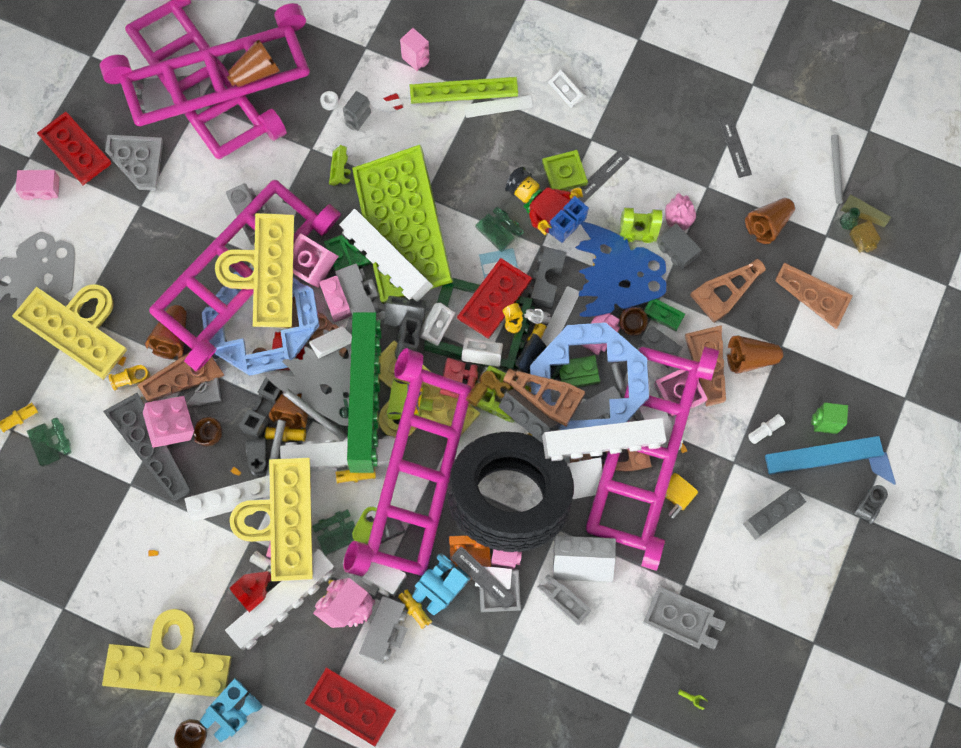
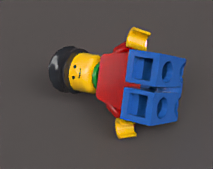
M525 167L515 169L509 176L505 191L510 192L512 196H516L526 203L523 207L529 214L532 226L540 230L544 235L549 233L559 242L563 243L587 219L589 207L578 198L583 197L581 188L564 191L547 187L543 191L540 189L539 183L532 178V173L527 172Z

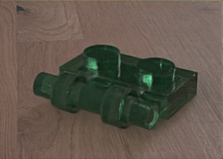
M496 207L493 210L496 216L492 217L488 213L475 225V228L502 252L515 240L512 233L521 236L524 231L516 221L508 217V213L505 210ZM503 221L508 227L505 229L500 222Z
M58 418L51 419L53 426L48 429L47 424L43 423L27 430L39 465L42 467L59 460L58 452L63 450L64 455L72 453L70 449L71 443L69 439H66L64 434L65 428ZM54 435H57L59 440L57 444H54L52 439Z
M348 509L342 512L338 511L334 513V516L325 520L324 518L318 520L319 523L312 525L315 533L320 530L324 533L318 536L317 539L325 556L349 546L354 541L352 536L355 528L354 521L352 520L348 523L344 521V519L351 516ZM339 522V527L329 531V526Z

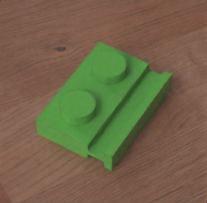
M595 355L570 359V365H563L559 371L560 381L575 387L600 384Z

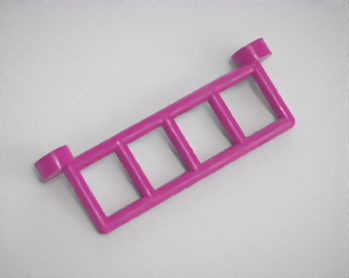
M170 0L126 25V33L149 65L164 60L192 43H195L199 50L210 47L183 10L184 7L191 4V0ZM173 13L187 34L153 52L139 31L166 15ZM215 57L224 85L227 89L234 87L227 78L229 76L227 69L219 58ZM205 66L178 81L181 92L210 77L207 67ZM158 74V78L170 93L164 74ZM182 93L183 98H184V101H188V100L186 99V97L184 96V94ZM246 95L217 103L199 114L195 110L184 113L216 159H222L264 133H267L272 141L287 134L284 124L272 108L259 115ZM239 104L254 127L220 146L205 123Z
M290 3L276 10L274 17L278 25L277 28L135 70L131 69L126 56L119 54L111 55L101 61L100 69L105 82L109 84L121 83L135 125L144 126L308 76L310 70L295 34V31H298L305 25L306 18L299 4ZM279 38H286L297 68L259 79L241 87L225 88L215 57L242 49L247 51L257 40H260L261 43H266ZM204 61L215 92L184 101L174 70ZM163 73L174 105L143 114L132 82Z
M272 180L149 309L152 316L192 349L184 360L186 364L197 372L209 361L217 350L209 341L254 293V289H241L226 305L195 277L216 255L220 256L229 250L225 245L245 224H248L255 230L254 215L276 193L306 219L294 233L293 244L300 233L307 237L313 229L321 236H324L341 216L337 209L329 204L317 215L278 180ZM243 261L230 265L244 278L251 276L253 270ZM186 286L219 313L197 338L164 310Z
M705 346L700 362L646 347L638 349L649 361L689 371L680 404L649 395V399L642 405L676 415L667 448L661 446L660 448L649 449V446L641 447L642 450L637 451L664 459L654 492L612 480L620 453L610 454V451H608L586 525V531L591 535L601 538H614L618 543L644 550L645 555L641 566L656 571L665 540L654 537L697 384L699 378L711 381L719 355V350ZM627 385V389H626L624 398H629V386H628V385ZM608 492L651 504L641 537L599 525Z
M408 348L402 350L395 364V377L410 384L368 544L358 541L351 542L344 557V571L361 577L367 573L371 562L420 576L424 575L427 571L450 481L451 469L455 461L469 402L466 401V397L472 390L469 385L422 369L423 355ZM422 382L459 394L451 427L414 415ZM411 426L448 438L440 471L403 460ZM399 471L437 483L428 516L391 505ZM387 517L425 528L417 562L379 551Z

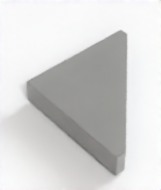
M219 378L201 383L195 390L194 395L186 403L187 408L222 402Z

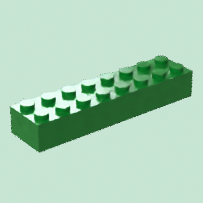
M353 312L347 442V463L350 473H374V466H378V454L375 447H378L379 444L377 429H379L378 410L380 409L378 392H380L379 374H381V363L379 357H381L380 339H382V327L380 319H377L376 312Z

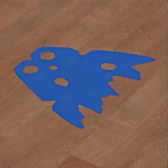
M581 223V226L591 239L580 241L579 245L575 248L592 253L596 258L592 260L595 264L594 266L579 271L589 281L583 285V290L579 292V296H597L598 298L594 302L585 305L587 310L580 313V316L592 317L608 314L614 310L615 303L619 307L626 309L657 299L666 293V281L660 277L666 273V262L662 257L644 247H636L634 250H631L628 240H624V237L595 224ZM607 245L612 251L609 254L602 253L600 246ZM652 260L657 261L660 265L656 271L648 267V263ZM643 272L644 276L639 277L637 273ZM628 280L630 281V287H620L619 282ZM649 282H658L660 289L658 291H651L648 287Z

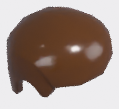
M639 307L627 308L619 318L621 329L631 336L640 335L648 325L647 314Z
M212 417L199 420L193 432L194 441L205 447L217 444L223 434L220 422Z
M187 719L181 722L174 736L176 747L202 748L207 738V728L199 720Z

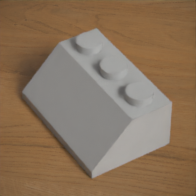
M556 536L554 539L553 578L557 580L613 582L616 539Z

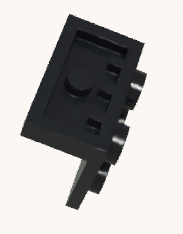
M532 334L516 362L517 368L523 373L531 374L530 365L547 348L546 344L537 334ZM563 365L551 366V379H556Z

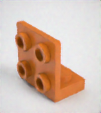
M467 535L449 536L450 559L460 547H463L483 567H491L489 547L477 543Z

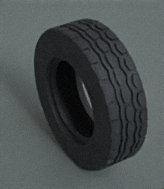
M511 431L487 434L475 439L474 442H470L457 455L450 473L448 488L449 509L459 528L472 540L485 547L503 552L533 550L551 541L564 527L574 495L573 475L564 458L560 461H551V458L545 459L543 442L541 443L534 436ZM504 470L516 471L528 476L537 484L543 499L535 507L526 511H503L492 506L484 499L478 485L491 473Z

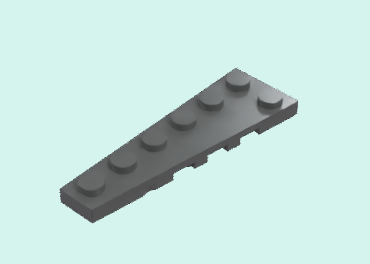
M138 393L104 410L103 412L174 502L192 492L167 445L152 448L143 416L145 404Z

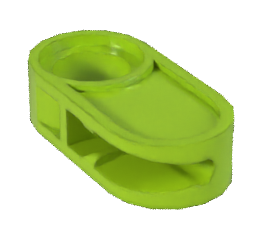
M368 507L363 511L352 533L354 541L368 544L373 522L367 520V514L370 511L376 512V507Z

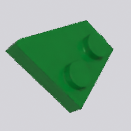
M342 235L324 241L326 249L338 256L333 264L335 271L356 263L358 268L371 264V261Z

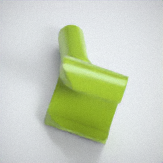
M681 689L678 692L679 695L692 701L697 708L705 709L699 706L700 700L708 702L705 697L701 695L694 696Z

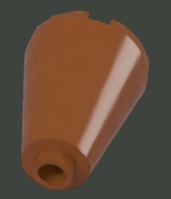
M257 40L231 67L227 78L232 86L237 85L241 87L276 74L280 70L260 40Z
M781 198L751 211L745 218V225L749 234H754L757 237L756 241L762 244L773 242L795 212L794 202L788 198Z
M180 305L170 306L166 312L186 328L187 312ZM158 322L145 342L146 348L150 347L153 349L152 353L161 358L173 359L174 356H178L179 359L184 353V342L161 322Z
M739 335L732 336L728 343V348H731L730 354H727L728 366L730 371L736 374L778 364L783 358V350L777 344Z
M283 393L269 412V417L273 422L275 420L286 421L285 427H289V429L306 428L308 414L285 397ZM302 393L297 394V396L301 398Z

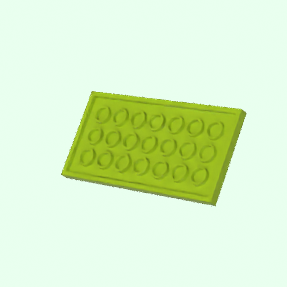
M417 145L353 167L352 170L362 216L433 285L431 289L452 283V274L422 146ZM375 262L373 268L381 303L386 304L389 296L405 298L406 296L402 293L404 289L401 286L397 288L390 281L392 277L389 274L385 276L378 269L380 265Z

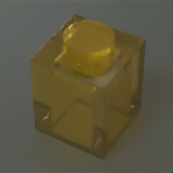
M871 221L855 226L849 234L859 253L873 251L881 240Z

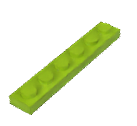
M517 77L409 84L411 104L518 96Z

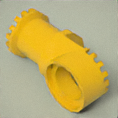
M515 303L503 309L506 317V330L514 334L520 331L523 321L521 308L518 303Z
M136 365L126 368L123 372L115 375L109 374L108 377L115 391L118 390V387L127 384H140L150 377V372L145 366ZM139 370H145V376L142 379L136 378V372Z

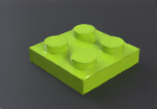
M577 150L542 159L551 189L566 191L588 184Z

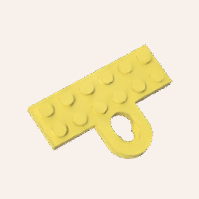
M256 213L255 250H228L221 254L216 261L215 272L221 284L232 289H254L253 327L292 328L294 215ZM239 261H246L252 264L254 271L251 276L243 278L231 273L229 266Z
M93 284L83 287L66 307L36 287L12 315L14 319L102 380L106 378L127 351L124 346L98 329L110 315L114 305L109 291L100 285ZM91 298H97L98 305L96 306L95 314L90 318L80 317L79 311L83 304Z
M395 341L379 357L381 363L379 379L389 388H392L393 379L400 380L394 375L397 361L395 348L398 344ZM424 365L422 366V369L430 371ZM422 382L423 398L433 399L434 405L432 411L421 410L420 417L451 427L458 398L440 394V387ZM388 401L380 411L379 424L387 436H394L396 438L399 424H395L392 419L387 417ZM470 404L468 405L461 436L480 416V412ZM411 426L408 436H410L417 428Z
M310 458L269 460L270 500H250L238 504L230 516L231 530L238 538L244 541H271V581L313 579ZM256 511H265L270 516V524L264 530H256L245 525V518L248 515H253Z
M171 609L161 613L155 620L149 648L109 644L102 686L218 697L228 684L231 656L192 652L195 632L194 622L187 613L178 609ZM176 624L180 627L181 643L176 649L168 650L163 645V638L168 632L169 627Z

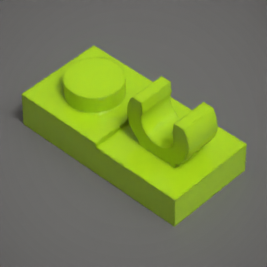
M340 145L332 151L329 185L336 186L338 183L347 184L350 182V179L344 177V175L351 173L349 169H344V165L348 160L346 146Z

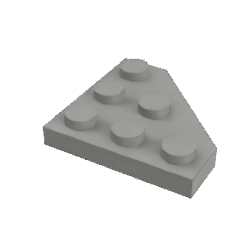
M107 135L105 152L138 190L157 191L163 139L161 137Z

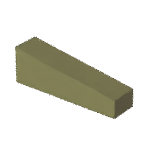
M851 194L841 209L843 212L885 227L891 218Z

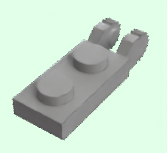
M547 575L545 577L546 581L555 587L556 590L551 593L541 584L537 586L538 590L579 626L592 610L562 583L559 584L553 577Z

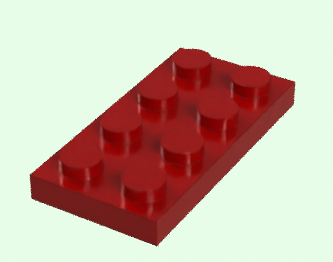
M64 112L37 132L42 141L82 186L112 164L67 112Z
M500 258L461 310L457 319L487 339H490L505 318L503 309L516 303L532 281V277Z
M327 667L304 703L376 747L397 711Z

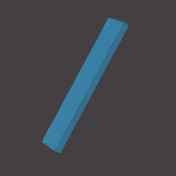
M876 436L766 454L765 460L768 473L771 475L880 457L884 455L880 437Z

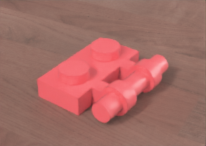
M447 358L443 376L461 383L463 378L467 379V385L473 389L475 381L478 379V366L471 365L468 371L465 370L466 363ZM440 388V394L453 398L459 397L457 393Z

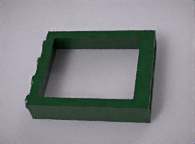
M452 278V283L442 286L437 303H442L448 307L453 288L475 293L480 285ZM520 296L516 301L519 306H523L521 310L523 313L522 327L514 335L508 359L501 358L500 366L492 367L505 373L509 369H517V355L519 351H523L525 344L522 338L524 334L528 333L530 326L524 314H526L527 309H535V306H532L533 299ZM425 340L424 351L462 361L463 347L444 342L435 345ZM472 363V364L480 365V366L487 367V368H488V366H489V365H485V364Z

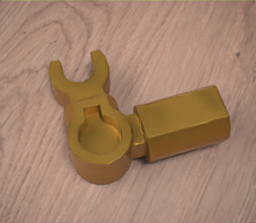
M485 371L479 378L480 383L475 384L466 397V401L476 407L486 394L487 387L490 390H495L499 398L504 397L500 388L509 390L511 387L507 383L499 382V379L493 372Z

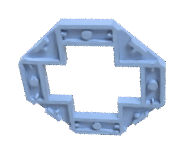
M234 272V273H233V274H237V275L240 276V277H243V276H241L238 272ZM293 278L292 297H295L299 327L281 330L282 348L247 355L244 339L226 342L223 326L209 341L217 348L214 354L249 376L287 368L282 361L284 359H294L320 326L314 290ZM225 286L220 289L216 296L227 305L241 289H232ZM210 306L206 307L202 312L204 329L219 314Z
M607 323L567 325L530 365L531 375L551 379V366L570 365V345L607 343L608 362L627 361L629 398L609 399L610 419L572 421L571 418L567 427L562 424L560 425V430L628 422L636 411L649 399L647 358ZM531 382V393L536 395L541 385ZM551 389L545 390L542 399L550 406H554L556 402H552Z

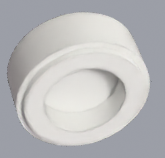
M327 91L321 95L320 101L324 109L333 110L338 106L339 99L335 92Z

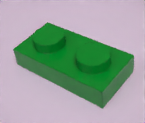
M658 299L649 301L644 310L648 318L675 332L685 316V313Z

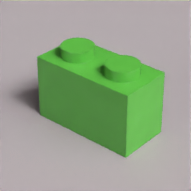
M824 403L812 415L811 424L814 425V431L838 434L847 425L848 405Z

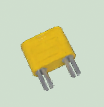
M677 473L671 475L665 496L675 505L668 514L669 516L672 515L671 518H674L680 510H684L698 494V491Z

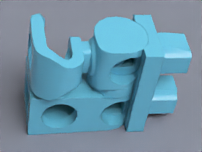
M442 553L437 556L439 564L433 570L428 569L415 585L416 590L412 595V598L419 603H422L426 596L432 600L426 608L432 615H436L441 610L447 608L450 602L471 579L459 566L455 567V564ZM452 569L448 577L443 581L441 578L442 574Z
M236 678L211 703L200 720L207 729L215 721L221 726L213 734L220 742H223L229 736L232 737L248 722L246 717L249 714L257 712L263 707L251 693L246 696L245 703L239 710L234 707L248 692Z

